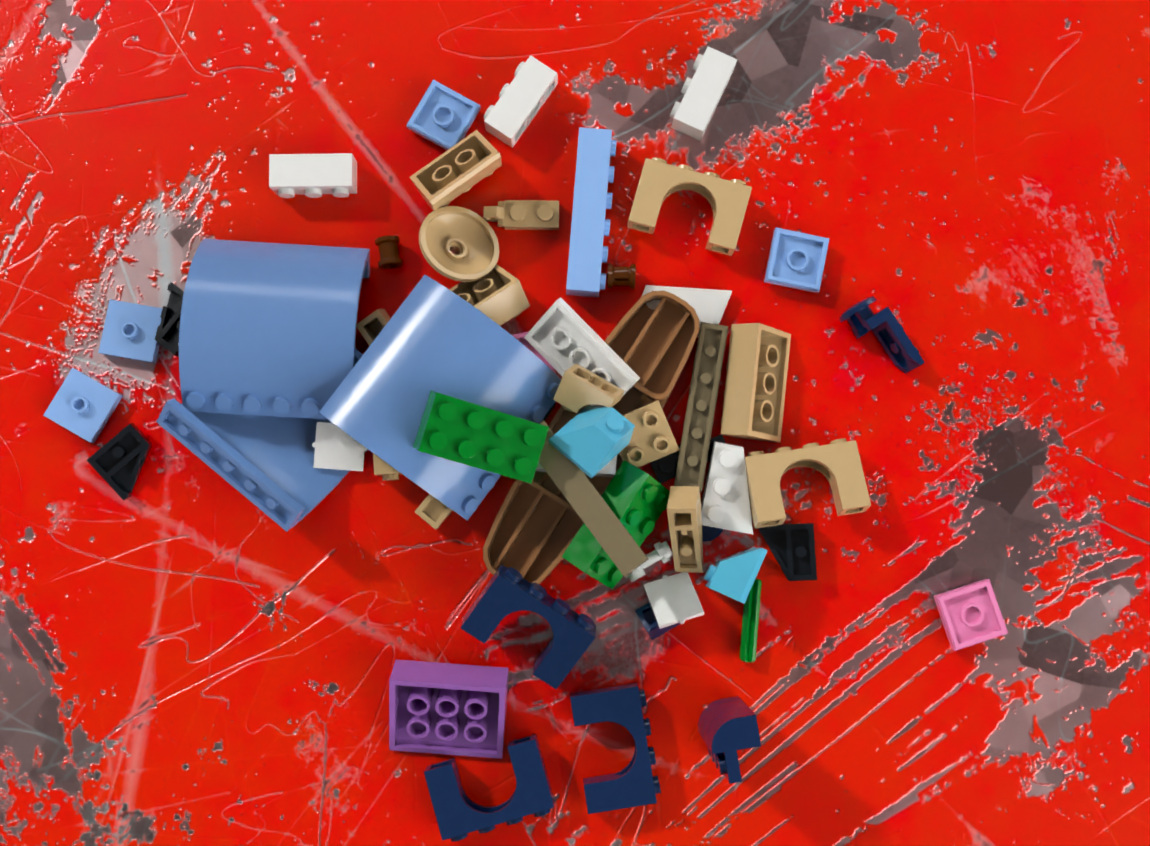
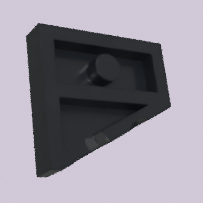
M171 282L167 289L170 291L167 307L163 306L160 316L161 324L157 328L155 340L179 357V327L184 291Z
M130 423L88 458L87 461L123 500H126L131 496L152 443L134 423Z
M814 523L782 524L759 528L760 533L788 581L817 580Z

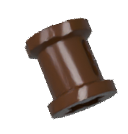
M382 236L375 240L376 246L379 247V268L392 269L403 265V260L399 258L398 243L400 238L398 236Z
M608 263L607 288H612V286H629L630 289H635L636 264H631L630 267H619Z

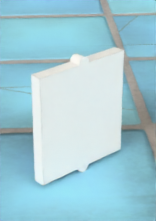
M317 422L316 439L312 444L315 448L313 468L363 471L364 455L367 448L334 423Z
M681 572L669 577L664 575L662 579L643 584L660 629L677 623L684 624L686 620L704 615V610L688 572Z

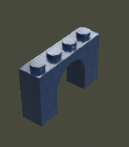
M501 564L465 614L461 629L485 644L502 619L510 613L527 610L541 615L550 624L553 637L535 660L533 675L557 690L596 638V625L587 615H579L573 611L564 600L560 598L555 599L547 594L541 585L528 582L519 571L512 567L507 568Z
M637 683L570 693L574 726L606 721L615 722L624 726L635 740L634 755L624 769L613 774L583 778L588 814L657 803L656 794L661 793L658 775H652L651 765L656 764L654 748L648 747L646 736L651 735L649 718L643 719L642 707H647L644 689L639 690Z
M536 734L508 743L507 748L516 777V789L507 801L497 806H482L473 802L467 796L461 783L455 758L427 766L424 775L442 841L451 839V842L459 841L468 836L467 833L478 830L479 833H486L495 829V825L506 822V825H513L521 822L524 816L534 814V817H539L551 812L550 809L554 808L555 799Z

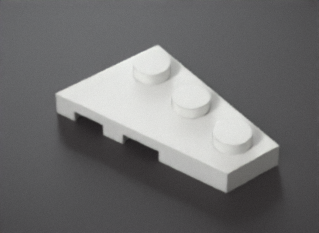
M646 285L642 296L652 291H666L678 296L695 309L700 327L701 322L719 325L733 290ZM660 300L650 301L646 305L648 308L655 310Z
M714 441L701 501L702 525L753 535L744 448L738 445Z

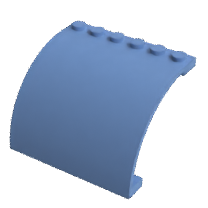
M203 239L195 252L188 272L180 316L179 375L183 406L190 412L327 419L319 411L354 367L359 297L362 279L370 277V249Z
M424 274L319 413L468 521L501 475L420 452L413 447L430 391L432 390L540 423L556 402L553 398L561 379L540 358L500 325L466 300Z
M356 348L354 366L363 355ZM173 398L165 403L156 421L286 532L307 516L350 472V470L313 468L315 448L312 444L316 439L317 422L332 423L328 419L190 412L182 403L180 404Z

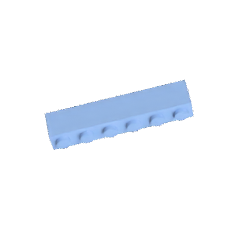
M579 127L566 295L599 297V290H605L606 273H601L602 263H607L608 246H603L604 236H609L610 219H605L606 209H611L613 194L608 193L607 188L608 183H613L615 169V166H609L610 156L616 155L617 140L611 139L612 130Z

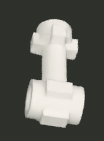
M659 541L654 544L655 550L646 555L648 560L627 575L626 579L629 578L631 582H634L646 575L643 570L659 560H662L663 563L670 561L669 558L673 556V553L667 542L660 543Z

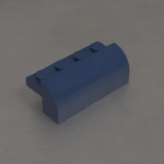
M738 696L718 699L711 702L702 711L698 721V732L707 745L709 756L715 762L716 768H719L720 775H725L729 784L742 782L737 750L761 746L756 714Z

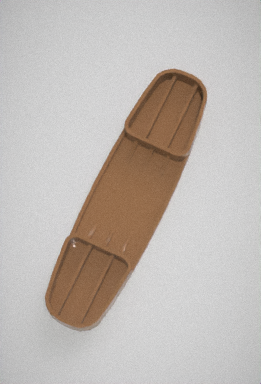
M666 291L649 292L635 303L604 341L640 377L621 400L612 407L621 415L659 400L662 409L665 406L690 356L699 333V318L695 309L686 301ZM660 300L655 310L648 308L646 303ZM561 406L549 425L550 429L554 434L557 433L578 413L567 411ZM620 453L617 454L616 472L623 463ZM535 471L532 484L516 480L512 484L483 546V560L487 569L493 575L502 564L507 568L512 567L519 571L523 578L530 583H542L563 560L562 555L583 525L582 519L547 472ZM587 476L600 495L603 494L612 480L610 477L594 476L590 478Z

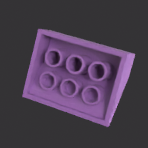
M396 659L389 679V750L502 759L509 668Z

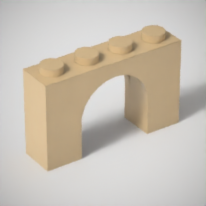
M646 158L627 228L653 235L664 200L677 191H695L708 200L713 211V222L705 249L732 256L736 249L752 187L747 186L742 180L731 179L729 181L721 179L718 174L713 172H705L703 174L694 171L692 167L687 165H678L677 167L667 164V161L661 158Z
M841 438L831 441L828 445L821 446L819 443H809L801 449L792 450V447H782L776 449L774 453L764 454V451H755L745 457L754 529L783 524L786 515L780 491V480L784 473L796 467L813 468L826 477L832 489L837 516L866 512L871 506L856 440L847 442V439Z

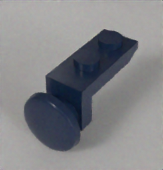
M874 296L859 301L839 317L841 323L846 320L848 321L857 339L872 330L894 365L905 374L925 363L889 307L876 314L873 313L869 305L877 301Z

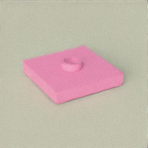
M983 579L933 596L953 651L1008 634L990 579Z

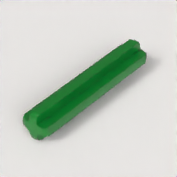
M755 579L743 607L739 657L743 662L751 663L756 660L762 585L760 579Z

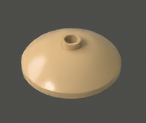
M458 206L438 208L425 218L420 227L419 245L424 258L434 270L449 279L460 282L480 280L492 271L498 261L499 243L494 230L486 220L469 209Z

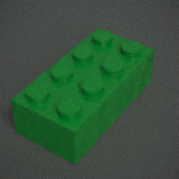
M431 390L413 447L420 452L532 484L549 427Z
M624 460L601 496L640 547L647 535L653 531L661 513L667 509L670 491L651 475ZM583 523L562 557L584 573L613 589L616 583L622 579L623 575L585 523Z

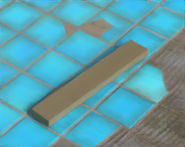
M705 322L700 323L674 486H699V490L702 492L728 326Z
M545 421L540 423L542 425L548 426ZM549 427L539 463L622 575L626 577L646 562L648 557L584 472L549 443V439L554 435Z

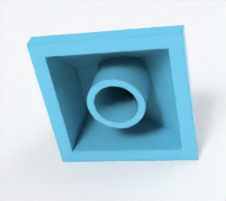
M586 406L549 439V443L590 478H593L629 444L635 425L612 407Z
M752 547L717 560L715 566L710 564L704 580L708 581L706 587L745 604L768 550Z

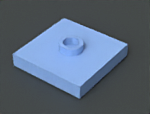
M433 80L406 126L407 129L449 150L464 139L481 106Z
M776 227L773 233L764 282L818 293L820 291L830 238Z
M110 299L98 353L156 363L160 343L155 340L157 328L161 324L160 316L163 308Z
M72 368L43 416L88 442L95 443L123 395L78 369Z

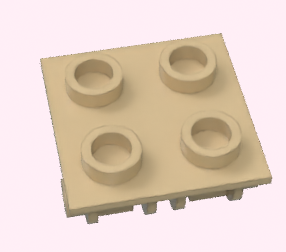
M659 400L623 415L635 425L629 444L620 452L623 462L625 460L638 468L679 451Z

